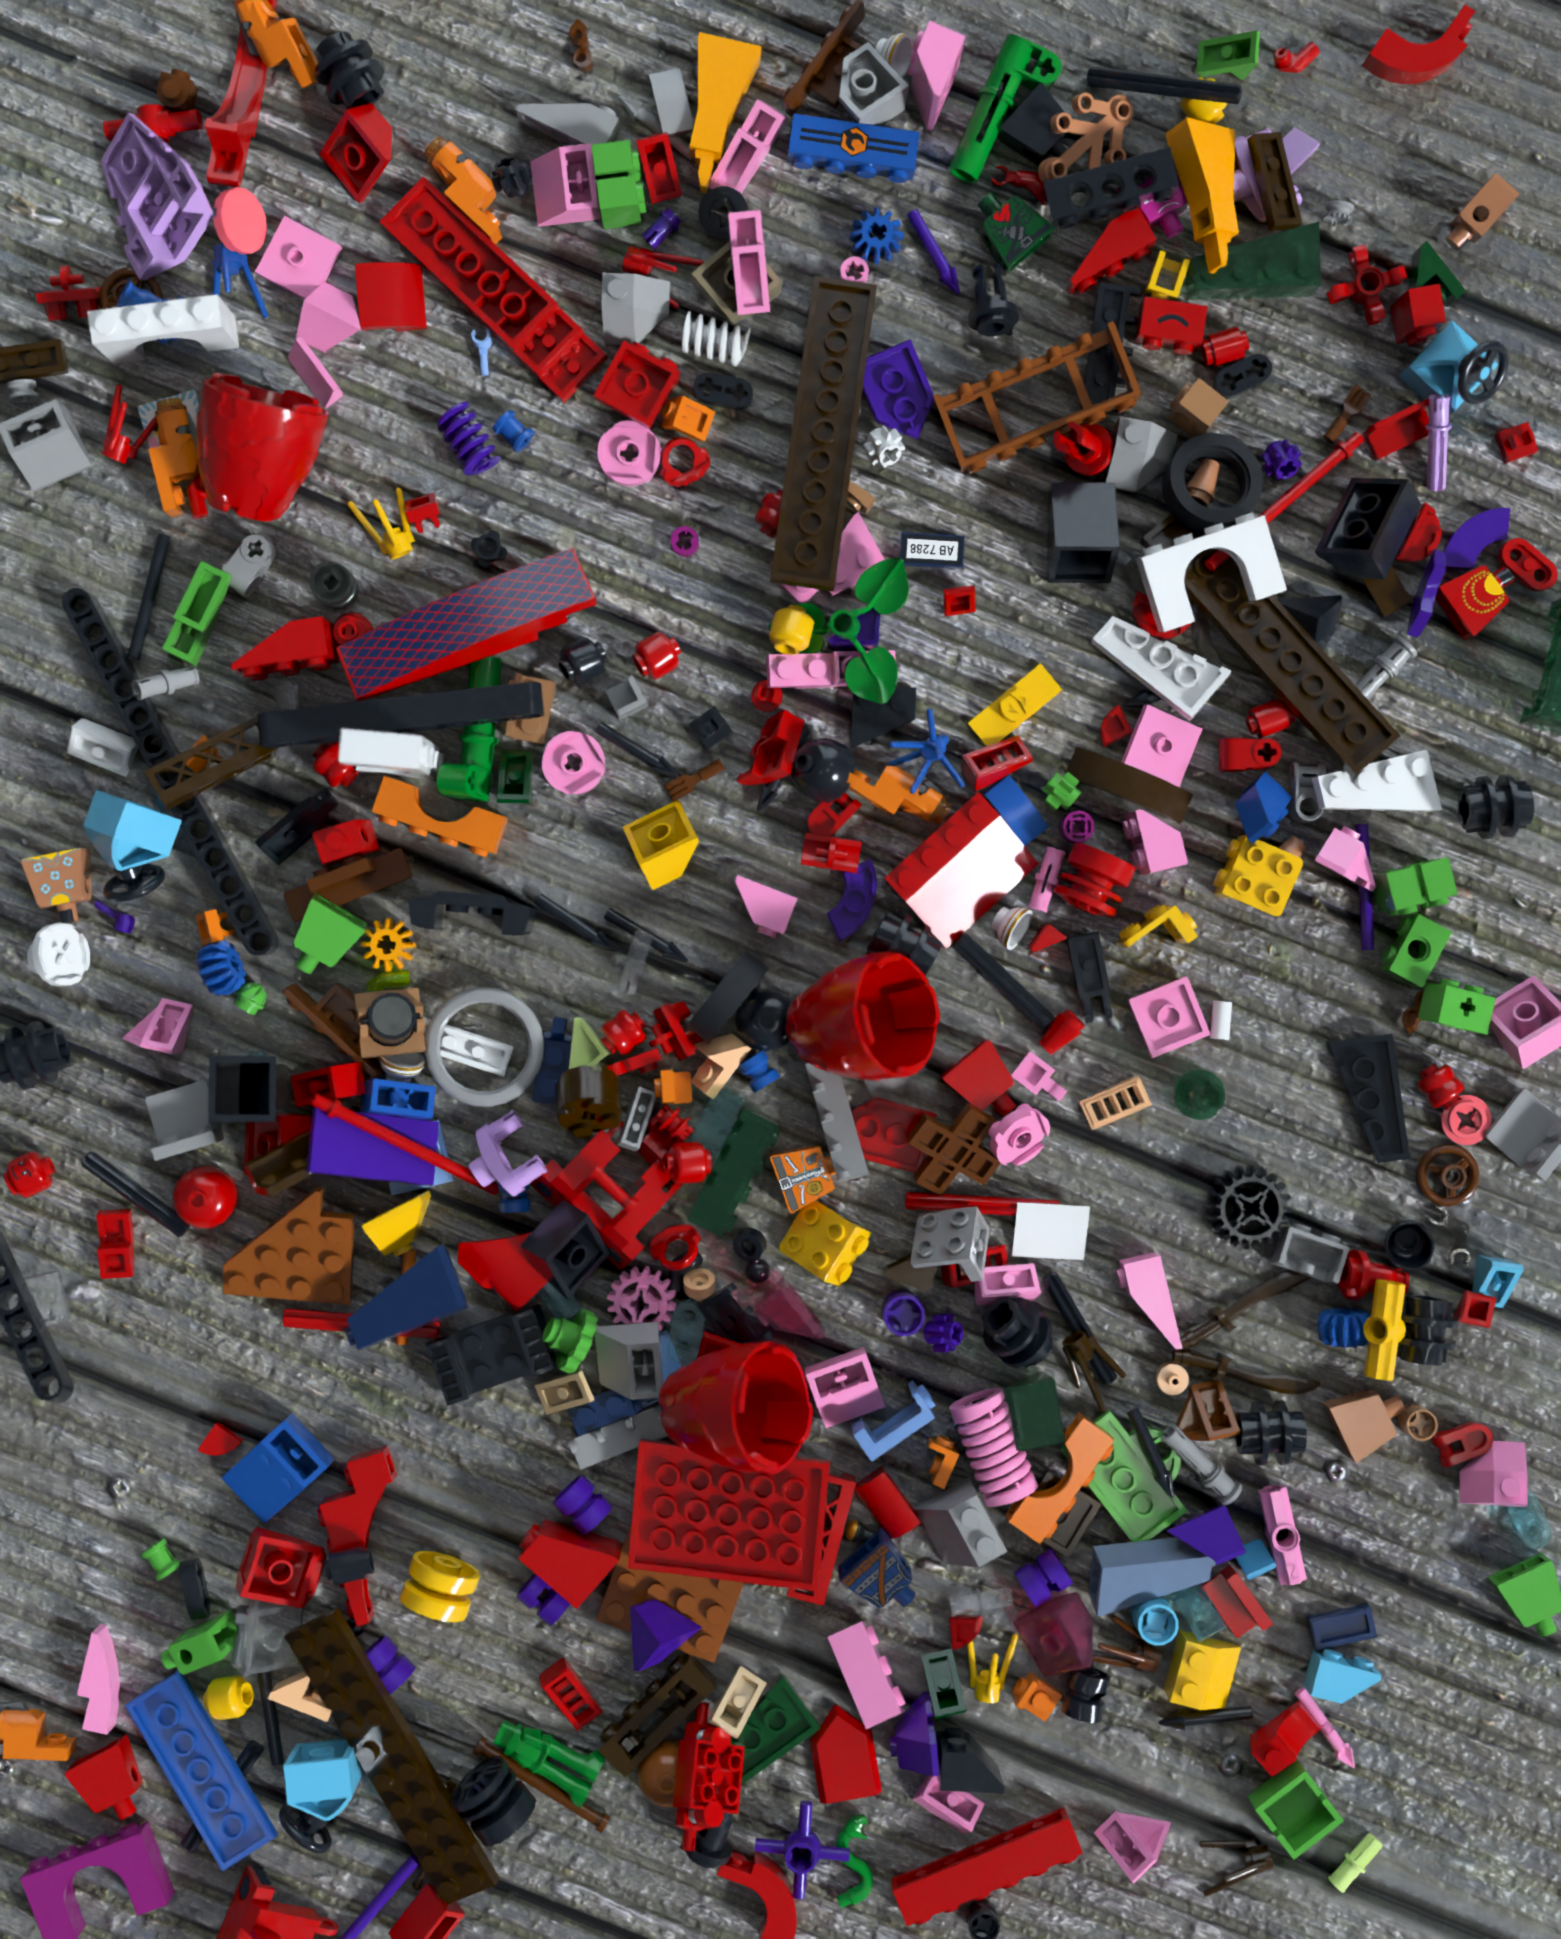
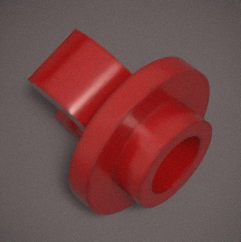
M767 680L760 681L753 687L751 700L758 710L771 712L780 706L783 699L781 688H768Z

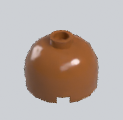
M664 1739L637 1766L638 1786L644 1797L655 1805L673 1807L679 1740L675 1742Z

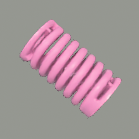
M1000 1387L984 1389L969 1394L955 1401L949 1407L954 1423L959 1425L957 1427L959 1435L964 1436L961 1442L963 1446L968 1447L966 1455L968 1458H973L970 1461V1466L976 1470L974 1477L977 1481H982L979 1484V1490L981 1493H984L982 1494L983 1501L987 1507H997L1013 1503L1027 1497L1038 1488L1034 1473L1030 1470V1462L1026 1459V1451L1022 1448L1021 1438L1017 1436V1427L1013 1425L1014 1419L1008 1413L1010 1409L1008 1403L1003 1401L1005 1395ZM981 1398H986V1399H984V1400H982V1401H980V1402H977V1403L972 1404V1401H975V1400H978V1399H981Z

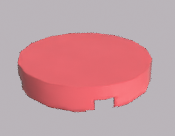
M239 187L221 192L214 204V208H217V216L213 217L219 239L227 249L232 252L236 251L240 255L252 254L260 250L266 239L267 223L262 205L256 196L246 188Z

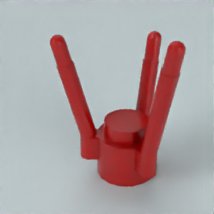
M630 246L625 254L622 270L630 274L648 277L653 267L676 272L677 268L675 266L658 260L701 266L704 261L655 252L643 247L638 249ZM670 298V306L678 309L679 304Z
M117 384L101 454L125 464L128 457L135 460L139 448L158 424L156 416L163 413V411H158L135 443L130 446L131 439L120 434L127 403L121 402L120 404L122 385Z

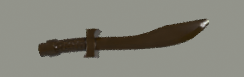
M1286 1271L1268 1279L1223 1311L1215 1306L1208 1311L1214 1315V1318L1195 1330L1184 1333L1180 1337L1182 1350L1198 1345L1199 1341L1215 1333L1221 1327L1224 1331L1231 1332L1236 1326L1232 1325L1230 1321L1260 1300L1282 1294L1311 1279V1277L1294 1271Z
M1173 1350L1171 1361L1179 1363V1365H1190L1212 1371L1208 1376L1222 1382L1224 1376H1228L1260 1388L1285 1394H1303L1320 1387V1383L1315 1380L1289 1375L1258 1374L1228 1364L1233 1359L1221 1353H1218L1217 1358L1213 1359L1191 1353L1188 1350Z

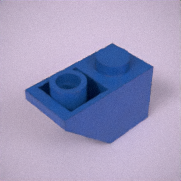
M1266 771L1242 792L1235 803L1247 838L1252 844L1262 836L1265 839L1269 838L1279 827L1278 823L1289 812L1286 806L1292 799V796Z

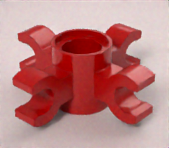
M1365 244L1353 247L1352 252L1347 253L1355 278L1349 283L1332 286L1330 288L1331 291H1327L1326 294L1329 305L1349 298L1356 303L1363 304L1366 322L1368 326L1381 323V319L1386 318L1378 293L1383 288L1402 284V280L1407 279V274L1404 266L1396 267L1386 272L1370 266ZM1361 280L1369 281L1373 291L1363 289Z

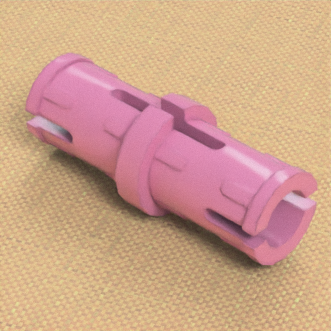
M1046 847L1040 871L1034 877L1037 881L1028 904L1029 908L1047 913L1054 887L1057 884L1059 885L1060 882L1057 877L1066 852ZM1052 866L1051 871H1050V874H1049L1048 879H1047V875H1048L1049 869H1050V867ZM1046 879H1047V883H1046V886H1045V890H1044V892L1042 893L1044 884H1045Z

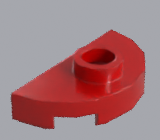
M1424 502L1421 505L1394 560L1403 563L1418 562L1432 554L1439 545L1442 528H1440V522L1436 516L1437 512L1428 503Z
M1139 591L1136 592L1132 602V615L1137 627L1149 632L1150 636L1158 640L1172 639L1184 633L1192 624L1189 623L1166 632H1158L1148 597Z

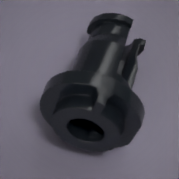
M999 263L994 264L993 284L995 294L987 295L984 268L980 264L972 271L973 279L976 280L974 288L976 306L968 313L969 327L984 336H999L1002 334L1011 336L1013 334V326L1019 321V309L1016 304L1007 301L1006 285L1002 279L1004 274L1003 266Z
M724 1813L723 1820L718 1827L696 1831L695 1851H685L692 1862L705 1868H715L729 1862L732 1847L728 1843L727 1837L732 1825L733 1814Z

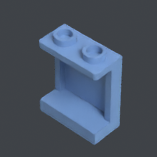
M913 1380L909 1382L908 1386L915 1401L872 1431L862 1416L850 1422L853 1436L871 1462L935 1418L932 1408L936 1405L923 1384L917 1387Z

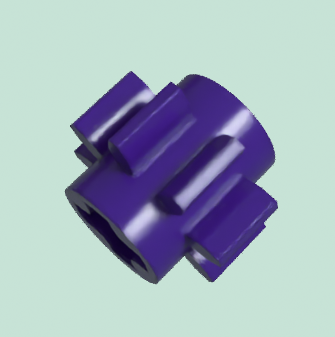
M1287 439L1274 441L1267 446L1265 453L1261 455L1265 461L1262 468L1267 476L1273 474L1278 481L1280 479H1288L1295 475L1299 466L1302 465L1298 458L1302 452L1296 443L1290 445Z
M940 1313V1315H932V1320L925 1324L924 1338L928 1344H934L933 1352L947 1353V1351H955V1346L961 1343L963 1328L959 1322L953 1321L954 1314Z

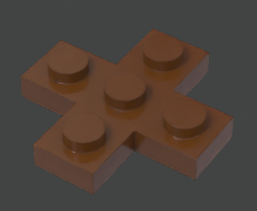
M969 1103L966 1104L950 1127L924 1113L906 1137L908 1144L929 1155L914 1174L915 1182L940 1196L958 1172L985 1185L1000 1165V1161L992 1154L991 1150L980 1145L988 1134L990 1127L995 1123L994 1118Z

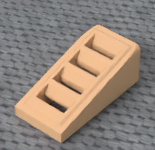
M1136 1075L1078 1101L1091 1130L1152 1105L1140 1077ZM1127 1088H1133L1138 1102L1133 1103ZM1118 1092L1121 1093L1127 1106L1121 1109L1115 1095ZM1106 1097L1109 1098L1115 1111L1112 1114H1109L1103 1099ZM1097 1102L1103 1115L1101 1119H1097L1091 1104Z

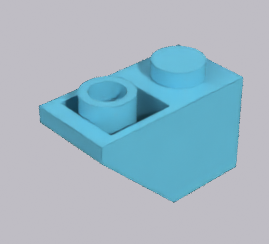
M1325 1648L1323 1652L1312 1651L1304 1687L1313 1697L1342 1704L1378 1683L1382 1675L1374 1667L1373 1662L1366 1658L1355 1656L1354 1660L1343 1658V1654L1338 1651Z

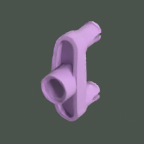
M1265 128V129H1263L1262 131H1260V132H1258V133H1272V132H1271V130H1270L1269 128ZM1252 135L1248 137L1239 136L1235 138L1234 202L1243 199L1254 217L1260 222H1266L1247 139ZM1294 185L1295 192H1297L1298 188ZM1298 193L1296 194V198L1298 205H1300L1302 202L1301 194Z
M512 1109L500 1119L491 1124L487 1123L476 1130V1139L481 1156L469 1163V1167L483 1187L497 1180L509 1194L515 1197L525 1190L526 1185L548 1171L538 1155L533 1156L532 1159L512 1170L500 1146L503 1139L524 1126L519 1115Z

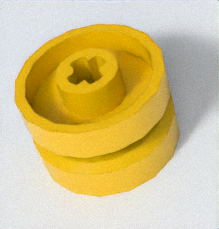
M431 1551L416 1552L408 1569L412 1578L404 1582L399 1596L400 1602L408 1609L431 1619L445 1622L464 1621L471 1606L468 1594H473L476 1590L480 1578L479 1570L471 1564L450 1555Z

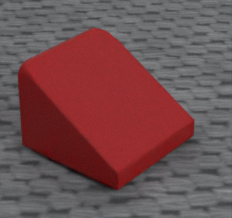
M1045 924L1026 948L1030 953H1034L1063 941L1067 937L1050 924Z
M1464 1290L1453 1318L1458 1319L1459 1322L1490 1329L1496 1297Z

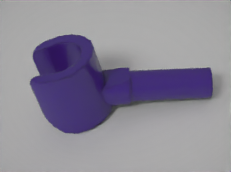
M99 900L95 902L94 907L111 918L116 919L113 926L114 930L132 933L135 924L133 916L113 910Z

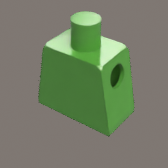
M314 893L293 942L296 948L303 951L295 965L308 974H312L319 961L328 967H333L363 935L367 923L320 894Z
M1538 1553L1487 1577L1511 1615L1523 1627L1534 1625L1538 1635L1541 1637L1556 1632L1557 1628L1551 1616L1561 1612V1591L1552 1560L1544 1554Z
M230 1609L187 1629L168 1646V1649L161 1653L164 1667L166 1669L177 1667L179 1673L184 1675L222 1660L234 1648L236 1639V1619L232 1610Z

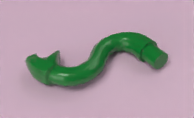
M864 1814L855 1815L845 1823L844 1828L837 1836L836 1847L848 1848L851 1838H868L861 1831V1826L868 1824ZM851 1852L849 1862H842L858 1872L861 1881L855 1887L849 1888L847 1892L837 1895L841 1908L862 1902L867 1898L873 1886V1875L870 1867L866 1862L851 1854Z

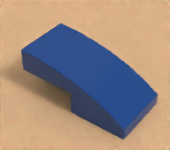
M1010 775L1001 778L983 792L991 806L1007 823L1024 846L1049 828L1037 809Z

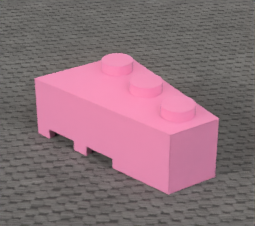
M861 1621L827 1637L866 1729L906 1712L903 1707L906 1704L899 1687H894L889 1675L892 1674V1670L885 1655L880 1657L875 1646L879 1643V1640L872 1625L867 1627L865 1622Z

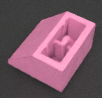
M591 143L558 147L530 161L538 227L601 220Z
M1142 809L1125 814L1126 821L1122 822L1123 831L1126 839H1131L1134 851L1130 852V859L1136 870H1139L1140 875L1188 864L1182 836L1179 831Z
M864 1347L805 1368L809 1386L826 1428L885 1407Z

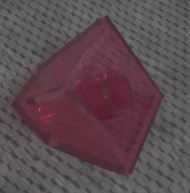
M785 1277L781 1278L755 1300L757 1310L754 1313L765 1327L771 1324L778 1331L822 1339L826 1335L822 1322Z
M1077 1592L1053 1597L1013 1622L1044 1677L1087 1669L1092 1666L1093 1619Z

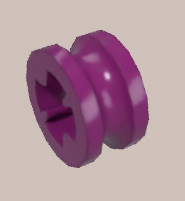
M681 526L675 529L671 535V547L677 555L689 557L697 551L699 537L693 528ZM685 534V537L688 535L693 537L690 541L691 548L685 550L684 546L682 549L677 546L679 544V535Z

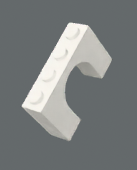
M218 295L88 311L92 344L113 364L145 360L143 343L164 338L192 339L201 343L208 352L239 348L235 316Z
M1253 512L1234 518L1236 524L1224 528L1223 523H1219L1205 528V535L1193 539V535L1190 533L1173 539L1174 546L1163 549L1162 545L1158 544L1143 549L1144 556L1136 558V562L1158 632H1166L1195 622L1185 590L1184 576L1190 561L1205 549L1224 551L1235 560L1239 567L1249 601H1256L1287 590L1265 515L1255 518Z
M350 729L341 730L339 762L344 765L356 766V770L361 773L437 779V772L440 766L444 764V754L439 753V747L423 736Z

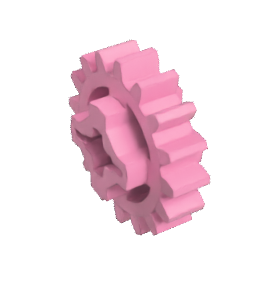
M634 1266L630 1276L623 1271L619 1276L620 1281L614 1280L611 1285L615 1291H610L607 1295L608 1300L614 1301L609 1305L608 1312L617 1313L613 1322L618 1323L622 1321L624 1324L658 1322L659 1331L663 1330L665 1326L663 1321H671L673 1315L669 1311H674L677 1303L670 1301L675 1297L676 1290L667 1289L671 1280L667 1279L662 1282L659 1279L662 1272L659 1270L655 1275L650 1274L649 1266L645 1267L643 1273H639L638 1268ZM638 1282L636 1288L624 1290L628 1285ZM653 1287H655L660 1294H657ZM643 1291L642 1297H644V1303H646V1305L641 1311L640 1300L638 1299V1297ZM657 1312H660L654 1318L646 1320V1316L650 1313L657 1314Z

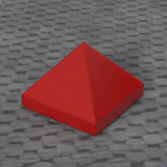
M974 585L943 590L944 617L976 612Z

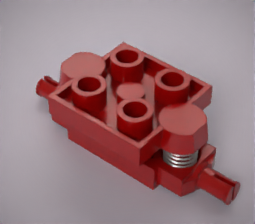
M701 1702L696 1707L695 1721L686 1723L684 1740H679L673 1808H677L675 1825L684 1830L681 1850L695 1851L696 1831L718 1827L723 1820L724 1813H739L745 1747L731 1745L730 1734L722 1728L708 1723L710 1703Z

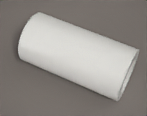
M1213 1001L1210 1038L1229 1040L1232 1002Z

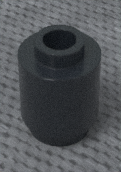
M361 1546L332 1552L329 1554V1560L324 1562L326 1577L328 1580H333L335 1585L366 1579L367 1575L374 1573L372 1552L370 1548L362 1549Z

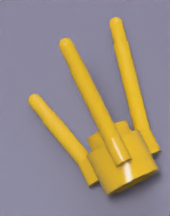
M396 488V496L403 532H401L400 527L392 528L377 499L373 500V505L386 531L382 534L384 540L352 501L348 502V507L378 544L383 556L388 554L390 560L400 558L412 552L411 543L415 542L405 513L401 488Z
M1017 1634L1012 1635L999 1674L996 1672L998 1654L994 1653L990 1670H982L980 1675H977L973 1641L967 1644L970 1669L969 1686L975 1688L974 1698L984 1703H996L999 1701L1000 1690H1004L1005 1678L1018 1640Z

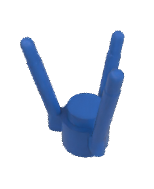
M223 243L215 245L213 248L215 259L212 260L214 271L212 295L220 297L221 274L223 275L224 290L226 293H229L231 291L230 276L238 274L240 272L239 268H242L264 318L268 317L265 304L248 266L247 255H240L236 251L232 252Z

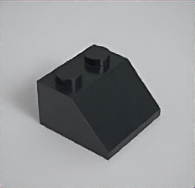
M563 1200L520 1245L531 1266L567 1299L574 1294L610 1254L590 1216Z
M957 1727L945 1728V1731H937L936 1742L939 1776H937L940 1791L1005 1794V1786L998 1764L969 1732H964L963 1729Z

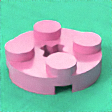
M627 420L618 422L603 434L598 444L597 455L599 464L608 479L616 484L632 487L647 483L653 478L660 466L661 448L653 432L635 421ZM627 446H633L634 452L639 453L638 457L633 458L631 462H627L625 457L620 456L621 451L627 450Z
M566 731L556 735L548 742L543 754L542 771L546 780L555 789L567 795L584 794L595 788L604 775L605 755L601 746L593 737L582 732ZM569 755H573L575 758L579 756L582 758V762L579 764L580 769L576 772L574 769L567 770L565 767L568 764L567 757Z
M1021 1104L1015 1111L1008 1114L1001 1121L995 1122L990 1127L988 1134L991 1137L990 1150L992 1154L1003 1165L1012 1162L1016 1166L1028 1162L1043 1148L1044 1145L1041 1143L1044 1134L1049 1136V1121L1039 1110L1032 1108L1029 1104Z

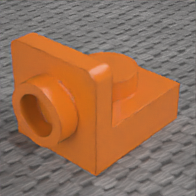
M685 396L674 397L668 400L662 409L661 417L663 421L661 428L665 430L674 429L692 439L703 442L706 440L716 411Z
M938 1435L937 1438L929 1436L926 1441L927 1446L940 1452L941 1455L934 1456L928 1473L932 1474L931 1480L933 1485L945 1489L959 1457L958 1448L954 1447L955 1442L942 1435Z
M1030 1671L1025 1679L1021 1677L1017 1681L1012 1691V1694H1014L1012 1698L1017 1708L1020 1710L1025 1708L1044 1722L1062 1698V1693Z

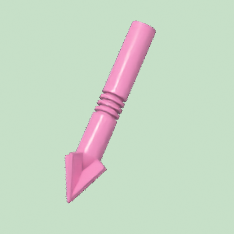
M1305 1687L1298 1689L1295 1692V1696L1320 1724V1731L1334 1749L1333 1755L1336 1756L1337 1760L1355 1768L1352 1747H1349L1348 1743L1345 1744Z

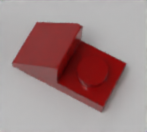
M667 131L637 139L639 160L643 168L651 203L655 204L683 196Z

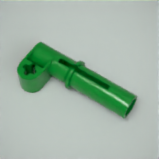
M1014 34L1006 36L985 86L977 92L978 102L948 168V171L953 176L968 183H976L1007 112H1011L1014 109L1013 99L1019 85L1033 91L1042 83L1047 90L1050 89L1059 77L1062 69L1061 61L1056 54L1021 36ZM1032 58L1036 60V62L1033 66V71L1030 74L1025 70L1029 64L1030 59ZM1040 67L1046 69L1044 74L1045 77L1040 75ZM1000 83H1004V88L980 142L975 141Z
M490 656L470 663L468 689L500 685L502 659ZM496 723L464 726L463 734L459 735V740L462 742L461 764H442L437 773V787L442 795L465 801L489 802L494 746L499 742V739L495 738Z

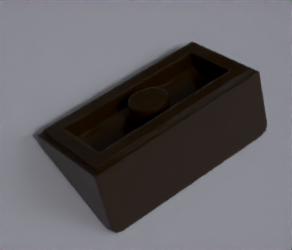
M1392 566L1385 580L1361 578L1383 618L1412 601Z

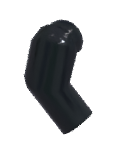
M688 1250L675 1257L672 1262L683 1259ZM699 1252L695 1260L688 1267L678 1271L669 1270L668 1279L671 1280V1283L667 1287L668 1290L683 1291L684 1275L693 1268L698 1269L702 1265L703 1258Z

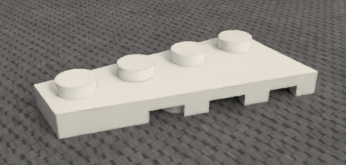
M1114 616L1101 628L1091 642L1189 721L1231 673V670L1222 666L1219 668L1206 662L1207 659L1196 654L1193 656L1178 649L1177 645L1168 641H1160L1150 636L1149 632Z
M1427 750L1370 763L1353 778L1345 770L1312 778L1319 809L1400 810L1411 812L1442 811Z

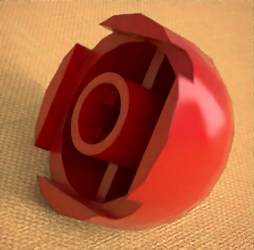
M200 1165L186 1171L176 1182L172 1193L173 1207L177 1216L187 1225L199 1229L214 1228L226 1222L233 1214L239 1202L238 1187L234 1178L217 1166Z

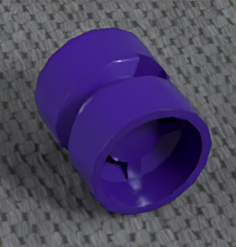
M896 1289L888 1293L883 1299L881 1306L882 1317L887 1328L892 1333L903 1337L911 1336L920 1330L925 1320V1312L917 1295L906 1289Z
M581 1474L559 1493L552 1504L564 1516L571 1515V1524L584 1536L607 1516L613 1506L601 1493L594 1494V1486Z
M1052 1548L1037 1556L1034 1565L1027 1563L1014 1572L1036 1608L1051 1599V1592L1056 1591L1060 1593L1073 1584L1071 1577Z
M535 1573L530 1576L516 1595V1598L529 1609L535 1607L537 1609L536 1615L549 1626H552L570 1606L568 1601ZM546 1587L550 1591L542 1600L539 1595Z
M385 1634L374 1642L365 1653L389 1694H391L409 1678L416 1667L405 1654L397 1655L398 1647Z

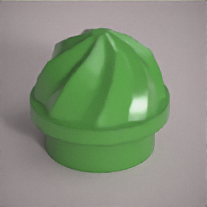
M247 983L236 990L235 994L237 996L233 1002L247 1013L255 1015L259 1009L263 1010L265 1007L266 993L259 983Z

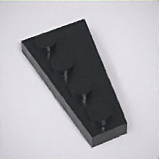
M1387 1033L1327 1041L1376 1161L1381 1163L1410 1159L1393 1034Z

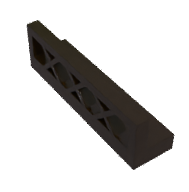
M257 716L144 771L147 781L157 796L155 802L161 813L276 755L279 747L261 748L260 743L251 745L242 742L244 731L254 726L258 729ZM239 734L238 740L232 739V737ZM222 742L236 746L233 757L227 760L213 756L215 746ZM211 748L210 754L203 753ZM239 748L247 749L238 754ZM195 756L207 760L205 771L196 774L184 770L187 759ZM211 761L218 763L217 765L209 768ZM182 762L181 769L173 767ZM163 771L178 774L176 785L164 791L155 778V775ZM182 776L189 777V779L181 782Z
M352 1106L348 1108L354 1112H360L359 1107ZM310 1129L243 1164L256 1194L272 1197L314 1174L306 1172Z

